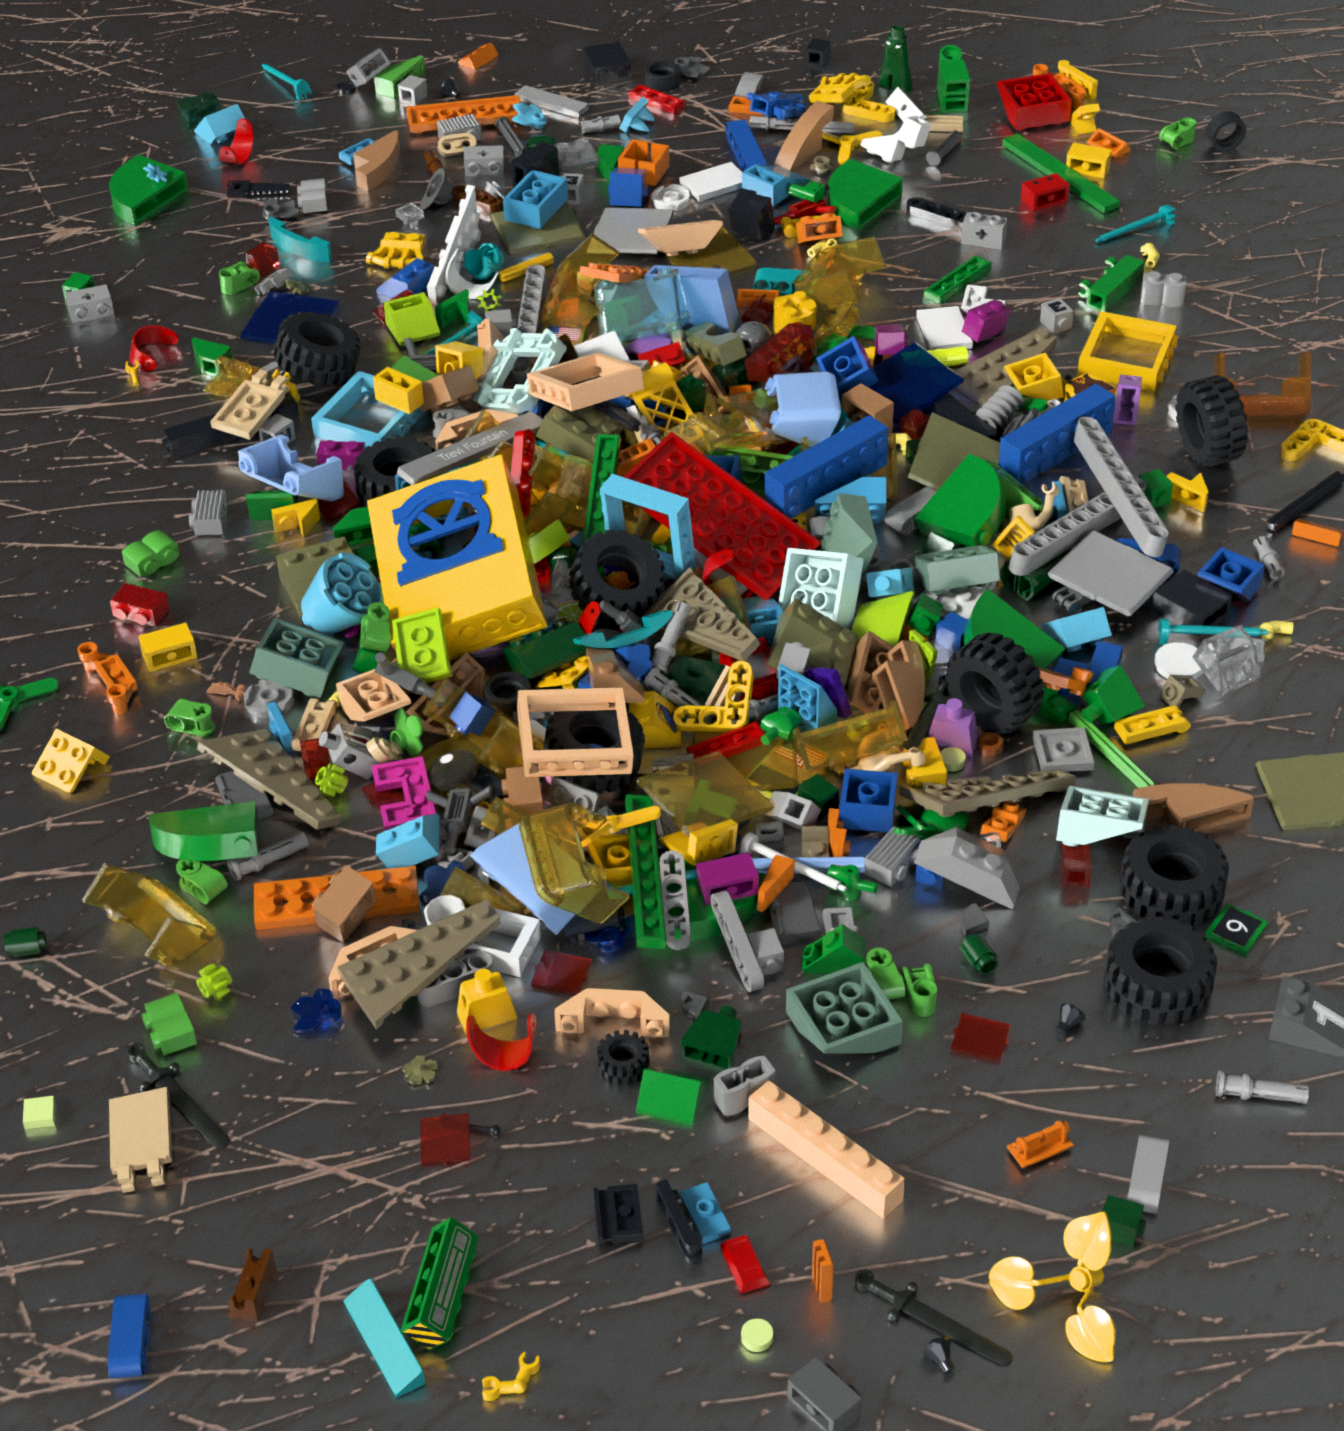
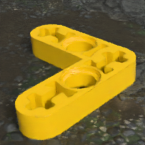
M872 81L868 87L861 86L856 89L853 97L846 98L845 102H843V112L849 115L880 122H892L895 119V108L893 106L868 101L874 94V82Z
M1308 419L1281 444L1280 457L1285 461H1297L1316 442L1344 454V430L1318 419Z
M737 661L730 667L725 707L685 705L677 708L673 717L678 729L685 732L726 733L748 725L754 673L750 664L745 661ZM741 670L746 672L742 675L743 684H739L740 681L737 675L740 674ZM736 692L745 693V698L742 701L734 702L732 700V696ZM734 709L738 710L740 718L736 724H733L731 721L735 719L736 712ZM686 714H689L690 718L686 720V723H683L681 719L685 718ZM715 714L718 717L715 723L710 725L704 723L707 715Z

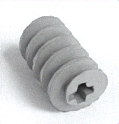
M1003 385L994 393L993 397H990L983 404L982 408L978 409L976 415L997 432V428H1001L1003 423L1007 422L1008 417H1011L1019 409V405H1023V397L1014 387Z

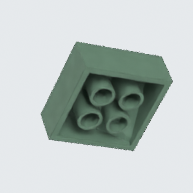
M838 493L836 502H833L831 505V516L829 521L825 522L823 539L819 540L822 543L817 551L845 553L864 559L858 590L859 594L877 545V538L866 497Z
M274 618L256 648L249 673L256 675L261 680L279 683L284 688L302 691L307 696L321 698L337 663L344 642Z
M864 962L786 989V1013L798 1032L824 1054L878 1053L902 1044L903 1021Z

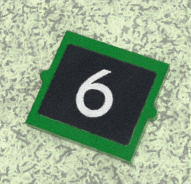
M1227 903L1205 932V937L1222 944L1224 948L1229 947L1247 955L1268 926V921L1250 914L1251 912L1248 910L1244 911Z

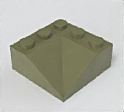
M554 405L544 416L536 436L553 447L593 463L597 434L620 435L622 440L627 429L593 406L570 411Z
M345 537L335 538L276 556L279 578L301 620L303 615L301 609L302 598L321 565L328 558L340 553L354 555Z
M795 598L779 617L767 665L777 670L786 642L791 644L798 642L810 649V660L807 668L814 666V669L818 667L838 669L844 687L847 682L858 635Z

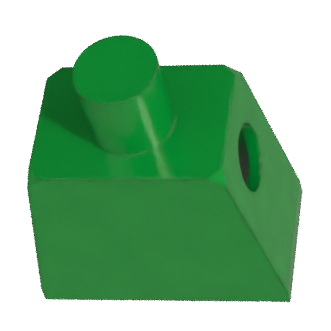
M1121 665L1106 668L1083 693L1088 706L1082 710V716L1089 723L1097 719L1098 723L1106 724L1117 721L1145 706Z

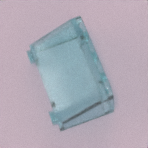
M670 267L661 268L654 277L616 285L615 282L602 280L597 282V285L594 287L600 336L615 331L621 342L676 331L684 327L690 319L678 268L672 270Z

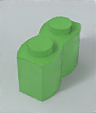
M156 530L146 535L141 541L133 542L125 547L122 551L124 564L138 576L146 577L157 571L160 566H166L179 557L177 543L161 530Z
M178 993L144 1004L146 1013L142 1014V1019L146 1029L153 1030L150 1033V1037L155 1050L160 1048L165 1056L197 1044L193 1026Z

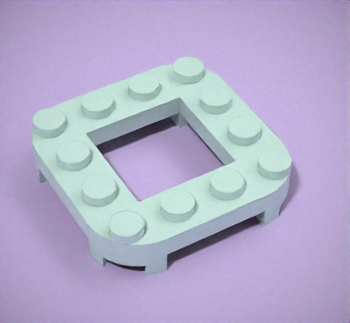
M517 328L510 329L511 334L503 339L502 342L497 339L493 347L498 352L482 382L477 383L480 390L474 392L473 401L484 410L491 409L508 413L534 411L539 398L531 396L528 378L524 385L516 384L514 389H502L509 372L514 367L517 357H538L531 372L557 365L562 355L566 352L567 347L549 329H545L543 334L521 333Z

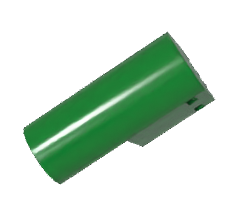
M811 181L805 187L791 184L789 195L817 203L826 195L827 192L825 191L828 190V185Z

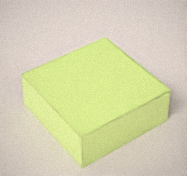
M54 1096L24 1099L23 1124L25 1130L55 1126L56 1102Z

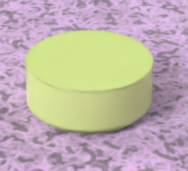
M948 747L940 752L947 771H959L965 766L966 755L961 749Z
M763 1319L747 1321L741 1330L742 1344L753 1352L767 1350L773 1342L772 1326Z

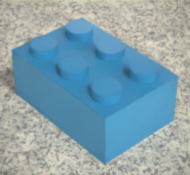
M531 170L503 199L504 219L515 224L541 229L568 200L567 178Z

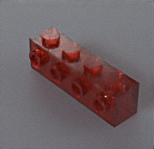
M801 322L789 323L745 360L748 380L767 382L770 377L773 378L774 375L782 374L814 346L815 338L811 325H803Z

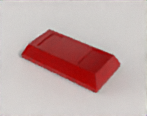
M749 1235L736 1237L719 1244L741 1294L770 1286L768 1277Z

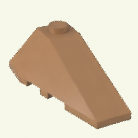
M868 631L856 642L848 674L849 704L868 716L873 714L882 703L872 673L885 661H890L887 653L894 648L893 645L871 631Z
M586 648L591 688H623L625 703H645L643 685L612 648Z

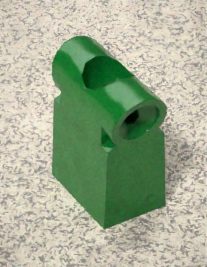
M945 45L939 53L937 90L941 114L968 112L970 77L965 62L962 60V51L955 45Z

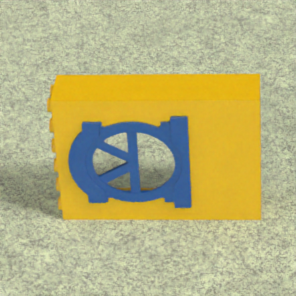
M502 454L367 501L384 604L390 610L391 644L395 652L396 646L392 620L440 607L443 614L450 660L461 657L466 652L470 654L548 627L517 487ZM472 505L478 512L476 515L455 522L462 508ZM448 514L444 525L433 519ZM423 522L432 529L409 537V531L413 525ZM479 524L478 531L470 544L453 556L443 559H426L417 555L411 549L412 547Z

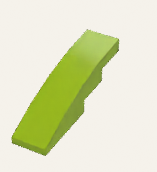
M559 519L553 520L538 532L528 535L534 564L570 540Z

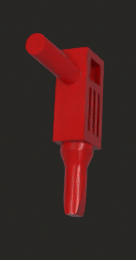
M820 199L817 203L804 200L790 205L789 210L785 214L774 217V224L779 225L783 217L798 219L805 216H819L821 214L834 213L837 208L836 206H827V202L823 199Z

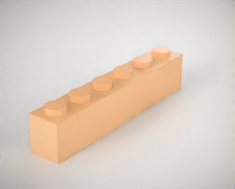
M768 1080L749 1096V1120L880 1217L884 1219L903 1201L904 1177Z

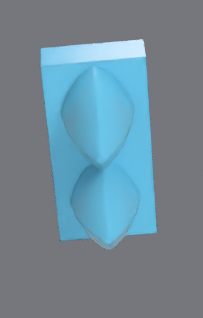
M641 97L625 114L619 129L625 133L630 128L649 132V128L643 121L655 120L651 111L646 107L649 100Z

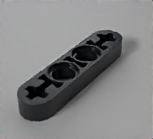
M912 197L907 200L906 210L908 214L962 231V223L967 214L966 212L919 197Z

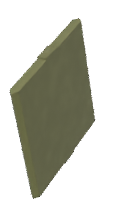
M567 201L541 229L506 221L504 219V211L492 213L491 215L510 254L551 248L584 241L587 238Z
M932 412L923 437L918 442L917 453L908 478L938 490L968 454L999 464L1000 442Z
M1344 752L1258 761L1255 764L1282 829L1294 830L1322 826H1341V824H1344Z

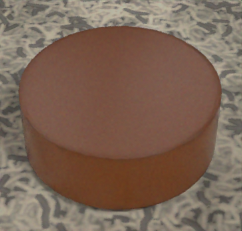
M984 733L978 738L977 749L982 755L994 757L1002 753L1004 740L996 733Z

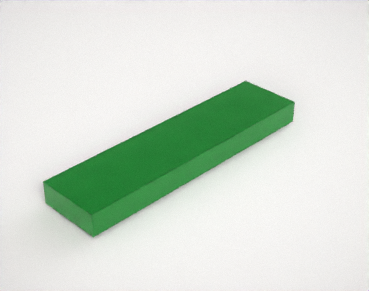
M975 255L924 290V297L942 304L989 271L992 263Z

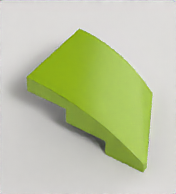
M909 591L861 604L851 629L854 634L858 635L856 642L868 631H871L895 647L900 642L901 636H903L914 592Z

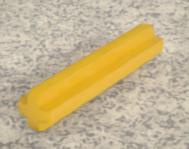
M548 252L500 270L498 274L499 280L507 282L525 275L527 268L531 265L549 266L554 263V257Z

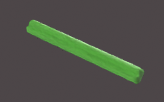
M1076 709L1069 713L1068 721L1075 728L1085 727L1088 740L1138 788L1156 785L1092 722H1087L1080 710Z

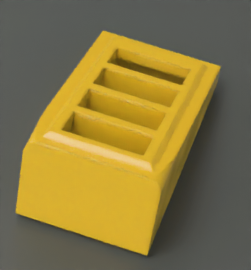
M1018 515L991 545L1009 561L1014 546L1033 535L1035 531Z

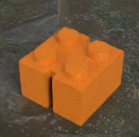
M632 139L618 158V168L646 169V185L656 186L669 167V145L652 143L650 162L649 142Z

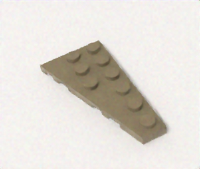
M1041 327L947 374L946 383L980 406H983L1001 386L1009 385L1014 387L1013 382L1004 370V366L1042 353L1047 354L1056 344L1057 337Z
M690 567L642 616L644 617L662 610H672L673 613L676 603L684 602L690 605L692 609L685 621L680 637L741 661H745L760 645L754 634L737 619L733 612L728 610L726 605L710 588L708 589L703 581L694 574ZM669 621L660 629L666 630Z
M258 729L256 731L198 741V751L203 754L210 753L214 756L216 763L228 765L234 769V775L263 794L267 791L274 796L276 803L288 805L294 809V815L315 829L340 825L342 816L267 729Z
M1058 769L1029 772L1027 778L1007 774L1003 775V780L990 781L989 776L949 780L946 786L944 784L925 782L922 783V788L913 789L909 787V784L899 785V795L924 806L927 810L939 813V816L950 817L954 816L955 812H973L977 810V807L981 806L995 807L999 805V802H1018L1022 797H1040L1044 792L1049 791L1062 792L1069 786H1075V775Z
M486 899L338 966V974L377 1030L384 1024V1018L390 1013L395 1014L402 1008V1003L410 996H417L447 970L446 966L454 959L458 961L465 955L464 951L473 943L478 944L501 924L500 916Z

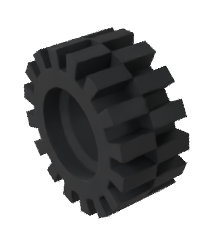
M619 1030L614 1031L613 1037L610 1033L605 1035L606 1040L601 1039L599 1042L600 1046L597 1047L598 1069L601 1076L604 1075L605 1080L608 1082L613 1078V1084L617 1085L619 1080L623 1081V1085H628V1080L636 1083L637 1076L642 1079L644 1069L650 1065L648 1042L645 1043V1038L643 1036L638 1038L637 1032L629 1035V1030H624V1034H620ZM619 1054L634 1056V1058L628 1061L613 1059L614 1056Z

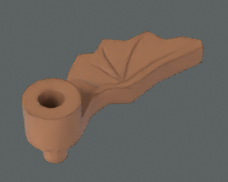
M219 681L218 683H212L207 693L232 694L239 701L240 698H244L247 687L241 684L236 689L227 682Z

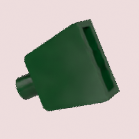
M722 1006L719 1013L709 1010L702 1011L681 1038V1059L720 1071L734 1068L742 1039V1022L736 1018V1010L730 1006Z

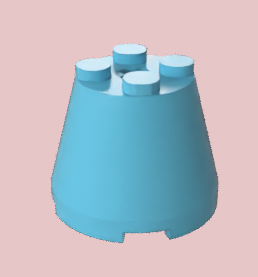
M340 553L328 558L319 568L302 598L303 623L327 635H333L336 632L361 624V619L365 614H368V608L372 603L380 602L384 604L381 583H378L373 573L369 570L371 566L362 558L350 553Z

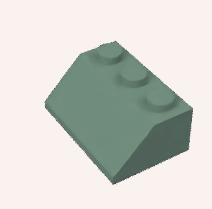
M984 545L913 555L922 586L931 594L946 593V589L954 588L956 591L967 590L970 585L978 584V587L991 586L992 582L1000 581L998 554Z

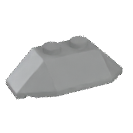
M957 827L920 842L913 863L1013 909L1020 887L1005 850Z

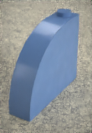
M654 265L644 275L651 296L664 314L668 317V314L672 311L681 313L679 325L684 330L708 321L715 324L718 335L729 332L736 333L737 329L741 326L728 269Z

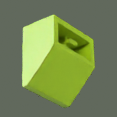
M424 292L384 302L386 325L400 346L405 345V338H411L413 342L440 336L431 302Z

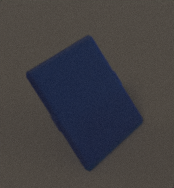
M270 291L259 308L253 313L252 318L242 331L240 339L275 344L280 324L285 318L294 313H309L310 311L317 314H328L329 317H332L339 306V301Z
M913 342L873 368L879 381L868 388L894 402L893 423L898 425L961 385L965 379L919 344Z

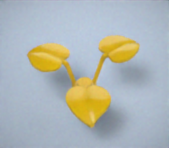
M1105 1211L1076 1218L1067 1225L1064 1231V1245L1068 1254L1078 1259V1266L1073 1268L1069 1274L1033 1280L1034 1267L1032 1263L1018 1256L1004 1258L992 1267L989 1273V1283L1000 1301L1011 1309L1021 1310L1031 1305L1036 1295L1034 1286L1070 1281L1074 1289L1085 1292L1077 1306L1078 1314L1069 1317L1066 1321V1333L1069 1342L1076 1351L1091 1360L1100 1362L1115 1360L1116 1329L1111 1315L1105 1309L1096 1305H1091L1084 1309L1090 1296L1095 1293L1093 1288L1101 1285L1104 1280L1102 1268L1107 1264L1111 1254V1228Z

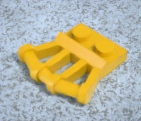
M840 73L829 78L824 76L820 85L809 95L810 103H815L818 100L824 103L834 102L835 104H841L845 102L846 98H852L856 89L861 86L868 87L871 84V77L868 75L859 76L857 73L849 75Z
M386 232L381 240L380 247L376 251L367 254L366 263L384 266V269L398 267L399 270H402L416 258L423 260L421 254L426 244V235ZM396 255H402L399 259H395Z

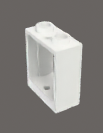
M494 908L500 916L501 924L493 931L518 938L511 952L507 953L473 943L464 953L467 955L475 951H486L492 955L494 971L521 977L541 939L540 920Z

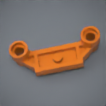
M1045 64L1033 66V75L1049 73L1048 66ZM1052 73L1072 100L1071 109L1077 110L1083 104L1086 88L1062 73Z
M94 642L80 644L77 651L79 659L83 661L84 669L88 672L97 671L107 686L106 694L109 703L112 704L113 712L116 714L125 713L128 710L127 704L133 691L138 689L136 680L117 654L99 653L98 647Z
M1038 667L1041 672L1040 679H1043V682H1045V687L1057 691L1060 690V687L1068 688L1070 693L1078 696H1083L1087 683L1091 682L1093 676L1092 671L1080 667H1074L1071 676Z

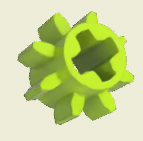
M494 289L491 290V293L483 290L484 295L482 297L477 296V299L482 303L477 306L478 309L484 308L485 311H495L496 307L502 308V305L497 303V300L501 299V295L495 296ZM489 297H492L495 304L486 307L484 299L488 300Z
M330 763L328 768L321 767L315 779L316 785L321 786L319 791L335 797L336 793L341 794L348 783V777L343 774L345 769Z
M213 963L199 970L202 977L197 979L196 982L205 997L208 998L213 995L214 999H217L230 992L227 985L232 983V978L223 965L216 968Z

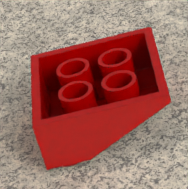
M1052 73L997 81V87L1008 119L1015 130L1043 127L1044 125L1061 124L1070 121L1072 100Z

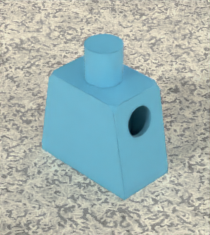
M912 567L866 573L869 597L914 591Z

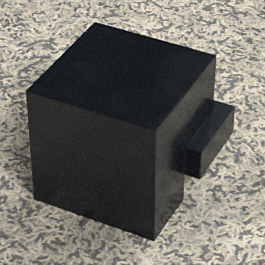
M741 188L728 209L731 233L762 240L766 232L772 234L775 229L771 197L757 195L756 191Z

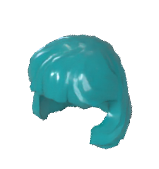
M483 243L477 250L471 248L464 253L462 265L474 278L484 280L494 276L497 271L501 270L504 263V255L500 247L495 243Z

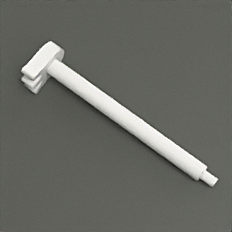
M748 832L745 835L740 846V854L749 852L751 858L753 857V851L770 859H773L775 855L790 858L759 843L758 835L752 832ZM795 860V871L834 890L846 891L847 887L841 885L840 881Z

